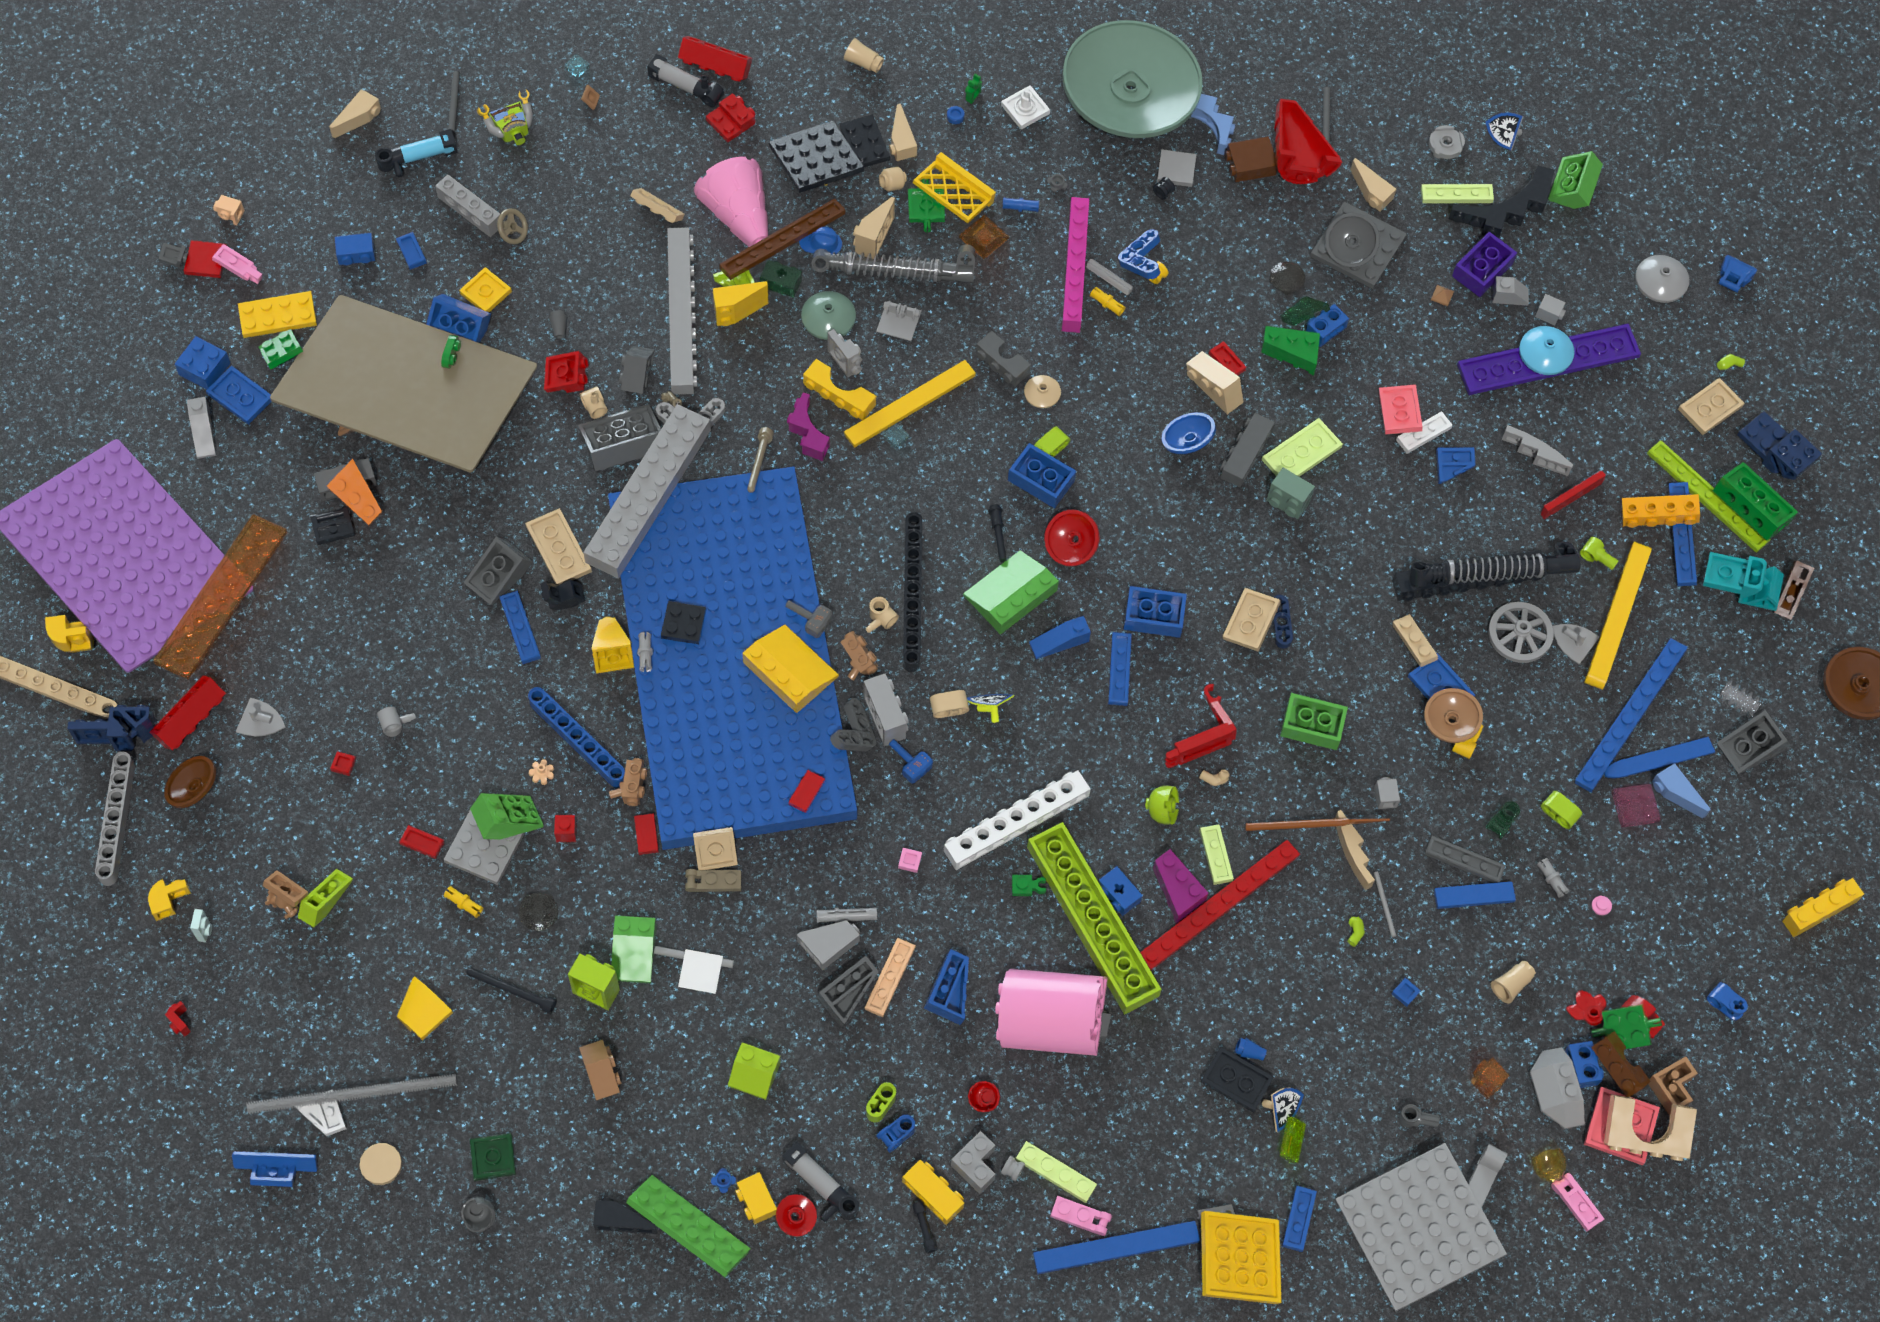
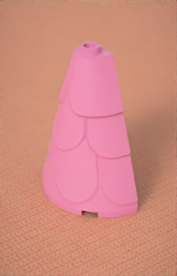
M734 157L724 160L706 171L707 175L703 179L700 177L694 187V193L697 198L748 247L768 237V216L765 210L763 174L756 160L753 158L747 160L746 157Z

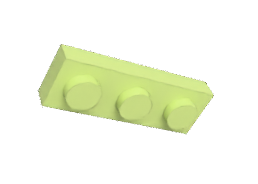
M1220 825L1200 828L1213 885L1232 882L1234 878Z

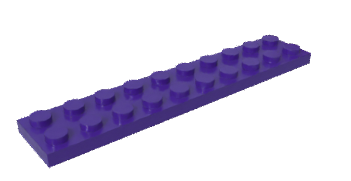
M1629 324L1569 336L1574 346V358L1570 366L1559 374L1543 375L1534 372L1522 361L1519 348L1460 360L1457 366L1468 395L1639 358L1641 352Z

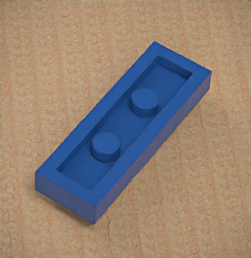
M1296 1186L1282 1247L1303 1252L1317 1191Z

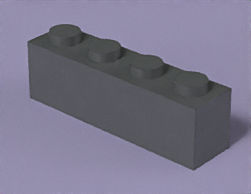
M1254 413L1252 419H1247L1244 428H1246L1244 433H1239L1236 447L1232 446L1228 456L1230 458L1228 461L1224 460L1221 465V479L1241 488L1273 431L1274 421L1257 413Z

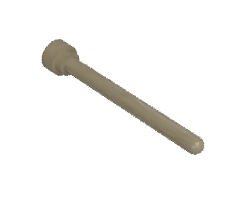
M767 427L759 430L758 439L760 444L747 488L749 493L755 491L767 444L773 439L774 433Z

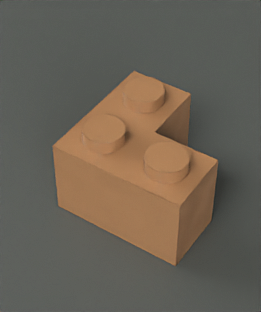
M603 1040L579 1047L595 1099L599 1100L620 1093L618 1085L621 1084L618 1072L614 1073L612 1069L616 1065L610 1047H605Z
M1687 1057L1666 1067L1649 1079L1651 1082L1648 1085L1669 1116L1672 1104L1688 1106L1693 1101L1683 1085L1690 1082L1698 1073Z

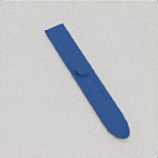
M1709 737L1619 760L1607 768L1604 776L1607 778L1627 777L1713 754L1715 750Z

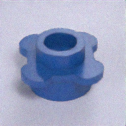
M725 1168L720 1169L716 1176L711 1179V1184L717 1186L721 1193H726L728 1188L736 1183V1178L731 1176Z

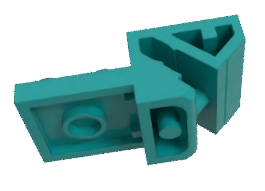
M1710 552L1703 586L1740 594L1738 603L1776 611L1784 574L1775 566L1767 568V562L1762 558L1749 556V559L1746 560Z

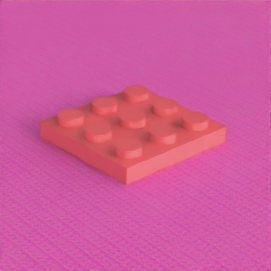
M1600 1087L1584 1145L1644 1165L1648 1152L1642 1151V1154L1630 1153V1149L1622 1148V1151H1615L1609 1149V1146L1604 1144L1611 1094L1625 1095ZM1635 1099L1632 1120L1633 1130L1640 1140L1651 1142L1660 1107Z

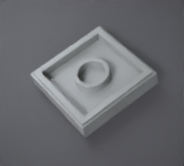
M1161 149L1157 182L1160 183L1163 177H1167L1174 185L1192 187L1196 154Z

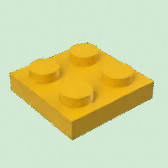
M486 267L459 290L464 298L486 312L494 309L512 292L506 283Z

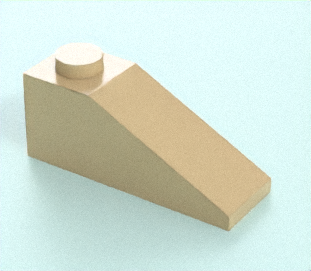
M361 89L329 126L332 137H339L370 122L380 113L379 99Z
M897 104L891 145H889L890 153L895 156L896 161L917 156V144L901 104Z
M1355 158L1352 162L1351 172L1365 200L1371 207L1381 212L1394 199L1396 188Z

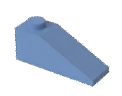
M1675 763L1658 773L1653 779V786L1658 793H1661L1664 798L1695 815L1704 818L1711 810Z

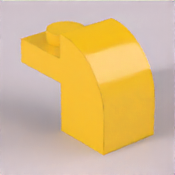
M162 879L152 886L148 895V902L156 921L175 915L172 900L191 893L185 879L175 880L170 885H166Z

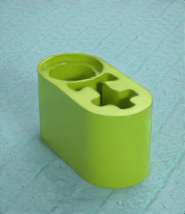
M1056 426L1040 438L1034 446L1055 457L1069 444L1070 438Z
M1553 791L1541 804L1542 810L1565 829H1570L1582 816L1580 808L1558 791Z
M888 1082L881 1084L867 1103L866 1116L869 1121L874 1123L880 1122L895 1102L896 1088L893 1084ZM884 1091H890L892 1093V1096L889 1098H885L881 1095V1093ZM880 1103L879 1112L872 1113V1109L875 1110Z

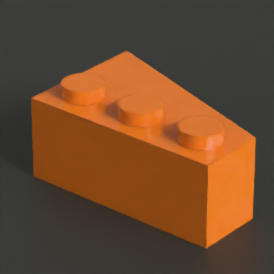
M352 459L332 479L327 488L370 527L382 514V510Z

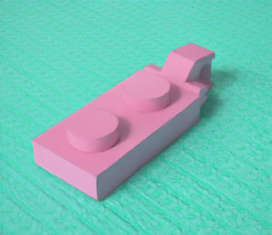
M224 244L212 257L213 261L244 280L248 281L250 279L256 284H259L262 280V273L257 271V267L254 266L252 261Z

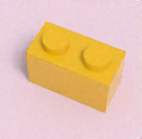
M760 1172L737 1182L738 1189L735 1190L739 1201H744L746 1205L744 1212L748 1220L752 1219L755 1225L776 1215L777 1208Z

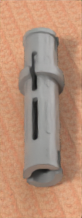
M877 908L817 910V923H838L846 920H877Z

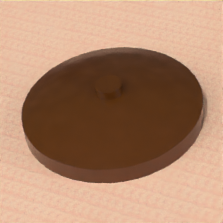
M1851 647L1840 651L1830 660L1824 671L1823 684L1826 695L1839 711L1852 718L1861 720L1880 718V652L1866 647Z

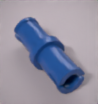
M1004 197L1003 209L1018 210V212L1023 210L1038 212L1039 200Z

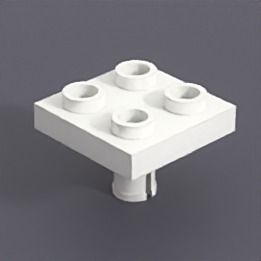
M1031 86L1001 101V106L1020 129L1050 114L1048 106Z

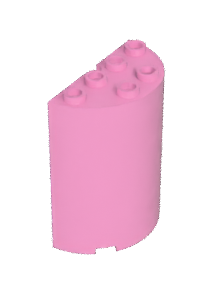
M1009 969L1006 971L1004 981L999 984L998 989L1000 1002L996 1003L995 1008L996 1014L999 1015L996 1039L1000 1041L1002 1048L1097 1056L1102 1024L1101 1015L1104 1010L1108 978L1105 976Z

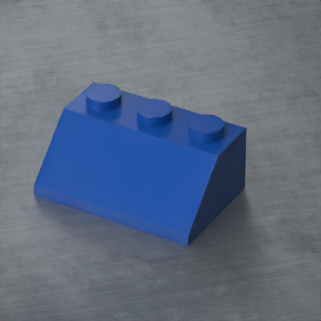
M441 294L433 298L426 325L480 343L487 331L491 313Z

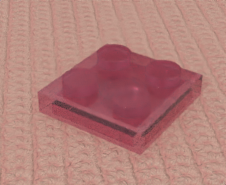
M1651 784L1612 790L1621 828L1657 823L1661 820Z

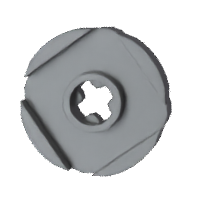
M1447 125L1437 127L1429 138V148L1436 158L1452 159L1459 157L1465 144L1463 134L1460 131L1458 133L1454 130V127ZM1444 140H1447V142H1451V143H1450L1449 145H1447V144H1444L1443 142H1444Z

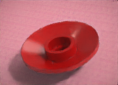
M798 1194L789 1195L778 1204L776 1221L784 1233L798 1237L807 1234L813 1229L817 1220V1212L814 1204L807 1197ZM792 1213L797 1214V1220L791 1218Z

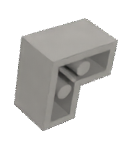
M981 1131L951 1159V1167L979 1194L995 1180L996 1175L984 1163L994 1152L995 1144Z

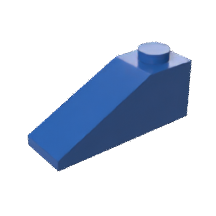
M1084 616L1053 628L1031 640L1029 644L1035 658L1039 659L1089 642L1091 631Z

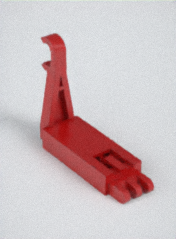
M1209 684L1204 688V697L1219 725L1176 742L1174 750L1166 753L1165 766L1167 768L1182 765L1229 746L1232 740L1236 739L1237 729L1220 705L1221 697L1212 698L1209 694V691H1213L1214 684Z

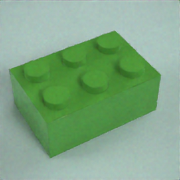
M1291 693L1280 736L1337 750L1348 707Z

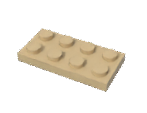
M560 508L525 523L556 585H560L568 580H575L592 572L590 565L585 563L584 554Z

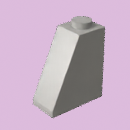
M847 920L797 934V942L822 970L860 941L859 929L855 924L851 925Z

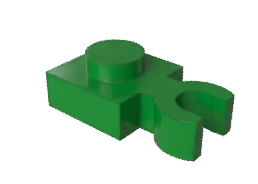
M974 74L972 81H968V86L965 89L966 101L971 104L981 93V77L977 74Z
M1012 875V896H1032V891H1036L1038 894H1045L1046 888H1040L1038 885L1040 883L1045 884L1046 878L1040 877L1032 880V875Z

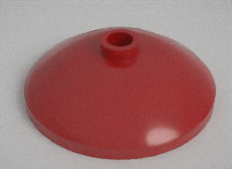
M1066 510L1057 514L1049 522L1045 531V546L1049 555L1056 562L1065 566H1078L1086 563L1097 551L1100 541L1096 522L1088 514L1079 510ZM1075 536H1078V541L1075 543L1073 539Z

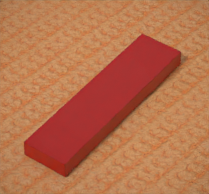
M1599 471L1544 505L1540 515L1543 519L1553 515L1601 485L1606 474L1603 471Z

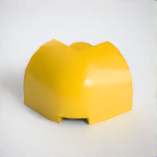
M65 615L45 617L47 634L58 649L71 653L93 650L94 636L82 622L69 623Z

